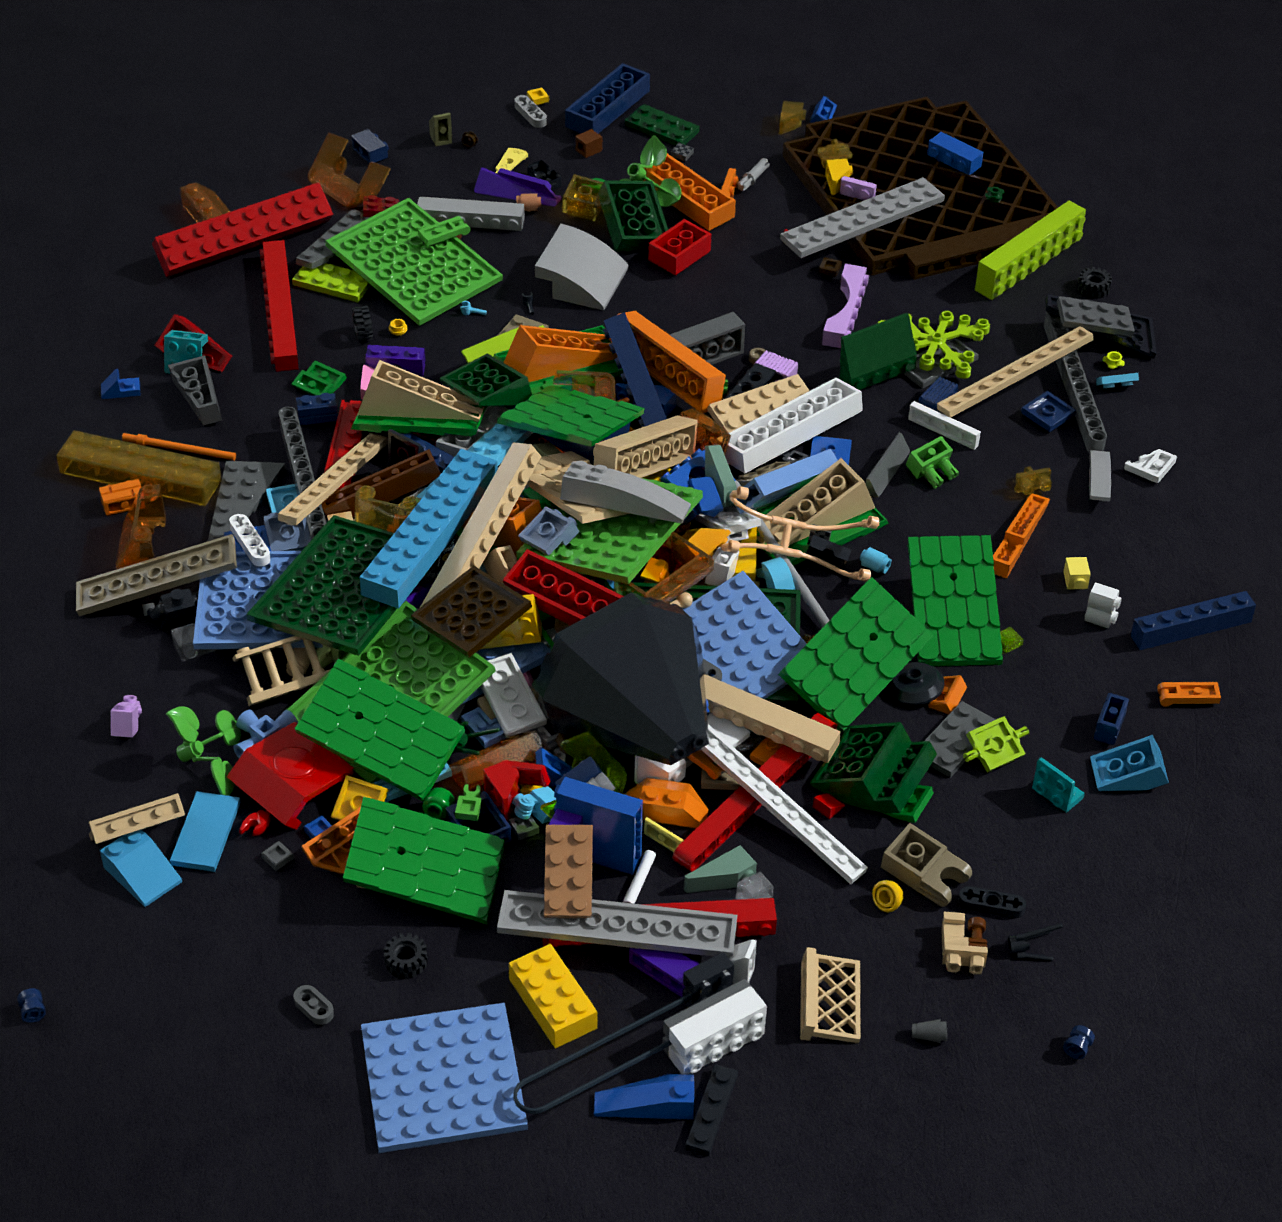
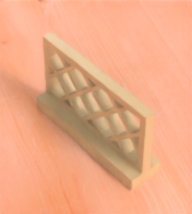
M177 793L90 821V840H94L95 844H99L185 816L179 794Z
M806 948L801 960L800 1039L810 1041L811 1036L859 1043L860 961L816 954L815 948ZM819 963L827 964L831 970L825 973L819 967ZM841 968H854V973L848 977ZM836 973L843 981L836 984L829 976ZM823 980L831 987L827 992H824L818 986ZM848 984L854 990V993L848 996L841 987ZM834 992L843 999L838 1004L829 997ZM825 1000L831 1009L825 1012L818 1003ZM848 1004L854 1010V1013L848 1016L841 1007ZM833 1012H836L843 1019L838 1024L829 1017ZM824 1019L832 1028L829 1030L818 1029V1023ZM847 1023L854 1030V1034L845 1033L840 1027Z

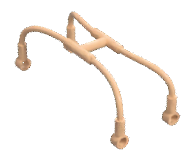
M739 486L737 490H733L730 493V500L740 509L753 516L770 521V523L784 527L780 546L769 543L766 545L729 540L728 543L721 546V550L724 552L738 553L739 548L765 549L767 552L811 560L854 580L867 582L870 579L871 571L861 568L859 572L850 573L817 557L788 547L791 528L815 531H834L857 527L877 529L879 526L878 517L869 516L868 519L861 522L843 525H808L801 521L774 515L768 516L745 506L736 498L747 499L749 489Z

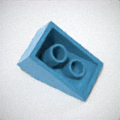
M1153 735L1090 756L1099 791L1149 790L1169 783L1162 754Z
M143 830L123 835L100 850L103 867L144 907L182 882L181 877Z

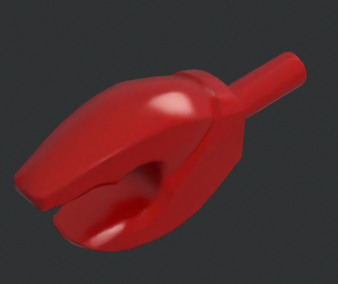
M259 810L250 814L243 820L239 833L243 834L250 827L254 826L253 836L261 835L270 824L271 813L267 810Z

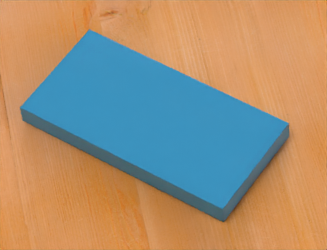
M197 791L171 856V865L215 872L239 809L240 798Z

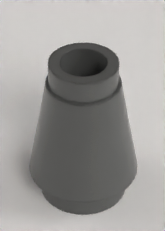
M937 1019L912 1024V1037L936 1043L947 1041V1021Z

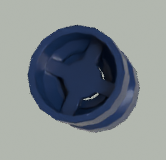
M30 988L19 993L17 1000L21 1008L22 1020L29 1023L41 1020L45 1016L46 1010L42 1003L43 999L40 990Z
M1074 1026L1070 1032V1037L1066 1039L1063 1045L1065 1053L1074 1059H1084L1088 1053V1047L1095 1040V1035L1085 1026Z

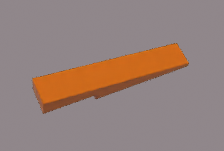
M1034 493L1030 494L1006 530L1003 541L993 555L995 575L1008 578L1050 501L1049 498Z

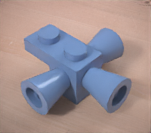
M252 710L244 711L239 716L236 725L238 728L250 733L251 738L234 745V751L238 758L241 757L245 749L293 722L298 723L296 717L289 710H285L274 721L267 715L258 719Z

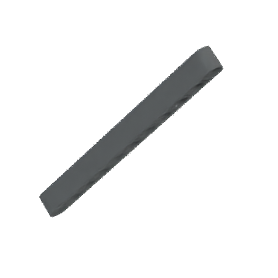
M1046 311L1044 329L1050 343L1070 331L1068 327L1062 326L1060 317ZM1074 350L1057 359L1056 363L1071 406L1076 409L1075 418L1087 451L1089 453L1090 450L1104 451L1107 434L1078 353Z
M283 407L279 410L280 429L296 491L300 495L315 479L297 412L293 407ZM321 504L306 517L311 540L326 524Z

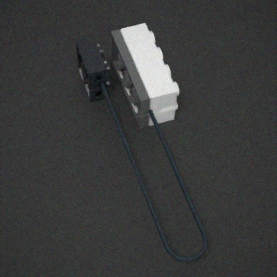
M722 952L683 972V985L686 988L682 991V998L523 1079L514 1089L513 1100L515 1105L525 1113L538 1114L661 1050L665 1051L681 1074L696 1073L708 1063L716 1062L725 1054L737 1051L744 1044L761 1038L765 1032L767 1005L746 979L733 984L734 964ZM682 1003L687 1006V1009L664 1020L663 1032L666 1036L663 1037V1044L542 1107L528 1108L518 1101L517 1093L525 1084Z

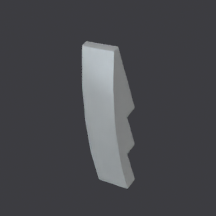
M1090 450V499L1110 501V452Z

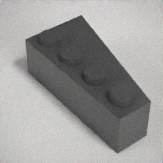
M205 355L168 365L174 384L201 423L207 425L222 421Z

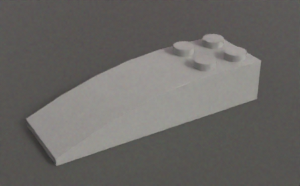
M573 461L562 479L561 500L681 524L691 507L689 502L652 482L607 468L605 465L594 466L584 461Z

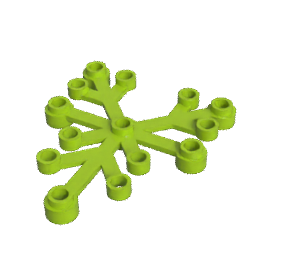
M943 311L939 316V326L936 332L930 327V320L928 318H920L918 327L926 332L921 333L912 323V316L908 314L916 351L919 348L929 346L927 353L923 354L919 360V367L925 371L932 370L935 362L934 354L937 349H941L945 357L940 359V368L948 370L951 368L952 362L956 366L955 374L958 378H969L971 375L969 363L974 361V352H954L948 347L946 340L961 336L981 341L983 336L989 333L990 324L988 320L981 318L975 325L969 326L970 316L961 315L957 330L944 334L947 327L953 326L954 316L950 311Z

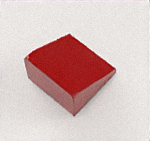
M825 793L814 797L813 808L831 819L844 808V804L830 794Z

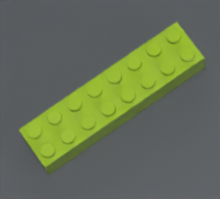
M1069 200L980 260L975 291L993 300L1008 288L1023 280L1027 275L1036 271L1037 268L1046 264L1060 252L1068 249L1073 243L1079 241L1083 236L1082 230L1086 220V209Z

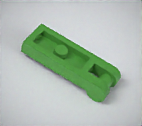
M456 216L419 229L418 236L429 246L460 234L467 235L471 229L467 224H464V220L460 216Z

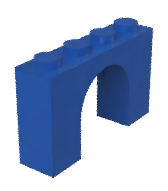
M698 449L691 455L692 459L690 456L680 463L682 466L676 465L670 470V473H665L659 480L668 484L673 483L678 486L691 487L689 476L693 478L705 477V450L701 451V449ZM697 505L684 519L683 523L685 525L700 514Z

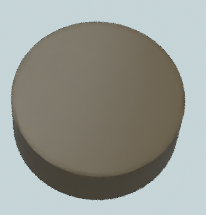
M762 348L750 350L749 361L754 364L766 350Z

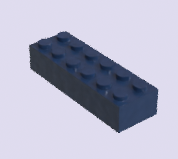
M622 63L565 110V127L579 133L593 129L599 134L650 91V74Z

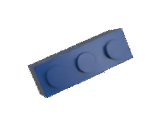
M943 132L929 140L927 155L969 176L982 166L983 152Z

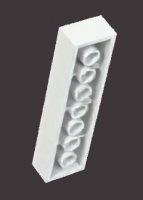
M834 378L718 439V445H721L728 464L743 473L750 472L752 469L765 464L767 461L863 411L862 392L842 380Z

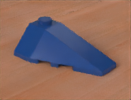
M667 1074L595 1092L594 1116L693 1119L694 1075Z

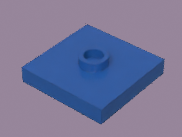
M814 436L810 456L831 449L837 460L842 458L849 465L852 440Z

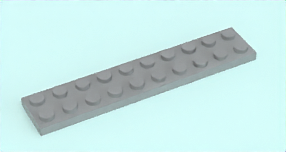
M921 178L783 232L780 235V239L802 258L943 202L945 195L925 178Z
M504 890L497 933L716 956L724 952L729 958L733 956L737 915L592 899V918H544V894Z

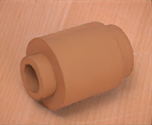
M537 193L521 194V196H516V203L524 204V211H538V208L541 207V197H537Z

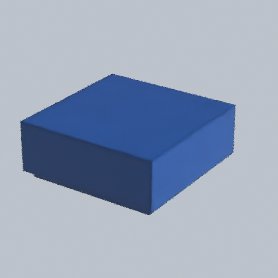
M320 816L303 827L304 832L313 839L332 825L323 816Z

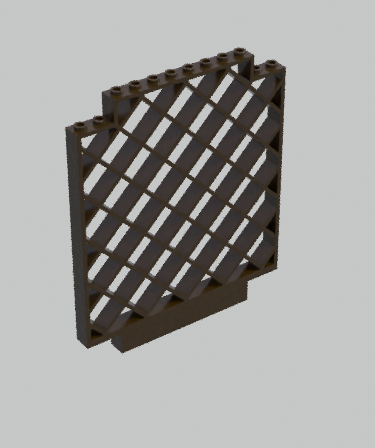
M928 97L914 99L806 124L805 138L783 143V158L826 215L857 204V201L864 200L842 195L840 191L835 195L847 197V200L828 196L831 191L826 175L810 172L812 169L825 173L826 160L834 159L820 155L821 153L835 156L839 159H847L853 171L850 178L873 183L878 187L887 189L884 191L876 188V196L916 180L905 177L906 175L925 178L945 195L944 201L941 202L945 203V206L935 204L883 225V227L897 230L896 233L875 228L846 240L871 275L905 268L910 276L916 280L979 264L980 260L1058 208L967 101L936 107ZM906 120L912 121V122H916V123L925 124V126L919 125V124H915V123H911V122H907ZM934 127L941 128V129H945V130H949V131H953V133L947 132V131H943V130H939V129H935ZM868 129H873V130L885 132V133H887V135H886V134H882V133H878V132H874V131H870V130H868ZM943 132L982 151L984 158L1000 161L1001 163L982 159V166L974 172L975 174L993 178L992 180L972 174L969 176L963 172L943 168V166H951L927 155L928 145L924 143H929V140ZM962 134L969 135V136H973V137H977V138H981V140L975 139V138H971V137H967V136H963ZM896 136H901V137L913 139V140H916V141L914 142V141H910V140L898 138V137H896ZM831 137H832V138H836V139H840V140H844V141H848L849 144H848V143L841 142V141L833 140V139H831ZM860 144V145H864V146L876 148V149H878V150L876 151V150H872V149L860 147V146H858V145ZM887 151L906 156V158L888 154ZM915 159H919V160H923V161L935 163V165L928 164V163H924V162H920V161H916ZM849 160H850V161H854V162H858V163H862V164H866V165H868V166L865 167V166L853 164V163H850ZM877 168H882V169L890 170V171L897 172V173H896V174H893V173H889V172L877 170ZM1001 180L1018 184L1022 187L1001 182ZM934 182L941 183V184H945V185L952 186V187H955V188L952 189V188H948V187L936 185V184H934ZM998 187L1003 189L1002 199L1011 201L1013 204L1003 201L997 203L988 201L985 197V194L988 192L987 188ZM963 189L984 194V196L963 192ZM1021 204L1039 208L1042 211L1022 207ZM956 206V207H960V208L972 210V211H975V212H974V213H970V212H966V211L954 209L953 207ZM984 213L987 215L1003 218L1004 221L989 218L982 215ZM915 216H920V217H924V218L936 220V222L933 223V222H929V221L917 219V218H914V217H915ZM947 223V224H951V225L963 227V228H966V229H965V231H964V230H960V229H956V228L944 226V224ZM905 233L925 237L926 240L906 236ZM866 242L884 246L887 248L886 250H882L879 248L867 246L865 244Z

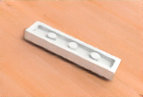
M914 401L910 405L908 420L973 450L979 446L981 431Z

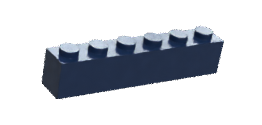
M1247 591L1135 618L1131 637L1139 650L1251 623L1256 604Z

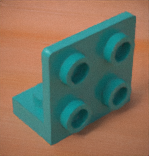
M171 330L164 336V372L170 373L168 365L201 357L202 347L208 342V334Z
M1041 757L1037 760L1032 788L1038 794L1050 800L1056 807L1061 808L1067 813L1084 798V792L1074 786L1075 781Z

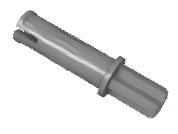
M762 158L749 172L745 173L738 182L737 188L745 191L750 185H753L755 180L770 166L767 163L768 160Z

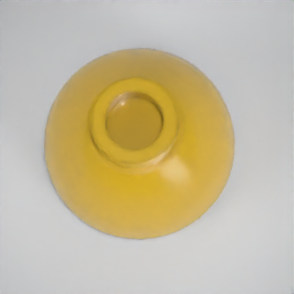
M880 881L873 888V901L881 911L893 912L902 903L903 890L893 881Z

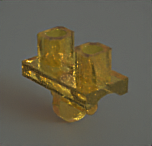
M832 139L831 145L817 148L820 162L824 168L826 167V160H848L852 158L848 145L844 143L838 144L837 139Z
M1030 466L1025 467L1023 473L1016 474V486L1014 487L1016 493L1023 492L1025 495H1030L1034 492V489L1039 488L1043 492L1050 491L1052 485L1050 468L1033 470Z

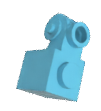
M541 787L531 790L530 794L527 795L517 794L512 801L513 805H515L514 813L521 819H529L532 814L542 824L550 822L555 813L556 798H554V791L549 787Z

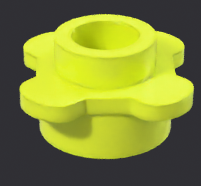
M1115 351L1109 352L1102 359L1110 369L1117 368L1118 366L1122 367L1125 364L1122 360V355Z

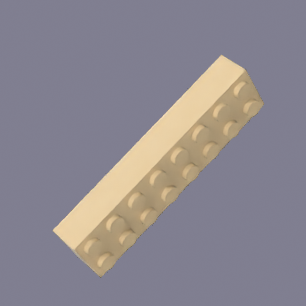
M677 415L596 443L593 450L594 466L605 465L607 468L642 478L680 464L689 456L692 459L691 455L695 453L698 420Z

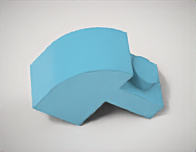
M781 557L762 562V568L756 569L757 577L766 580L768 589L795 590L790 569Z

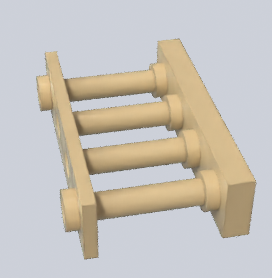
M297 636L251 650L249 647L237 650V654L233 657L234 662L242 660L252 691H250L251 695L246 698L249 706L311 687L330 671H325L324 668H321L313 642ZM303 640L313 668L311 676L304 677V674L301 675L291 643ZM279 647L284 649L293 676L291 678L292 682L286 684L280 680L270 651ZM261 653L273 683L271 685L272 688L265 691L263 687L260 688L250 658Z

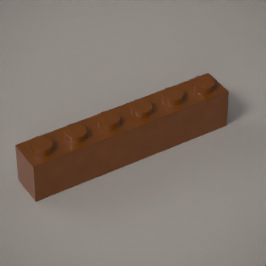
M430 449L336 490L321 505L326 516L351 511L352 517H355L432 483L441 473Z

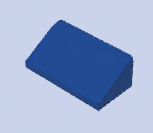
M823 96L817 103L810 122L814 123L832 119L837 105Z
M712 477L692 478L689 480L692 488L703 491V498L697 504L700 513L715 517L723 510V505Z

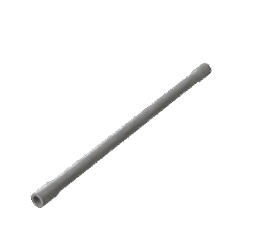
M735 481L737 488L741 486L738 481ZM761 519V526L757 527V531L765 543L780 546ZM773 553L775 558L781 557L787 563L795 588L801 590V597L823 628L830 620L788 557Z

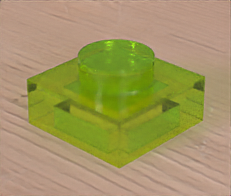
M1011 627L1000 632L1002 649L1006 653L1023 645L1024 639Z

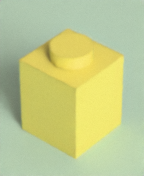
M1066 558L1063 573L1067 589H1088L1091 574L1087 558Z

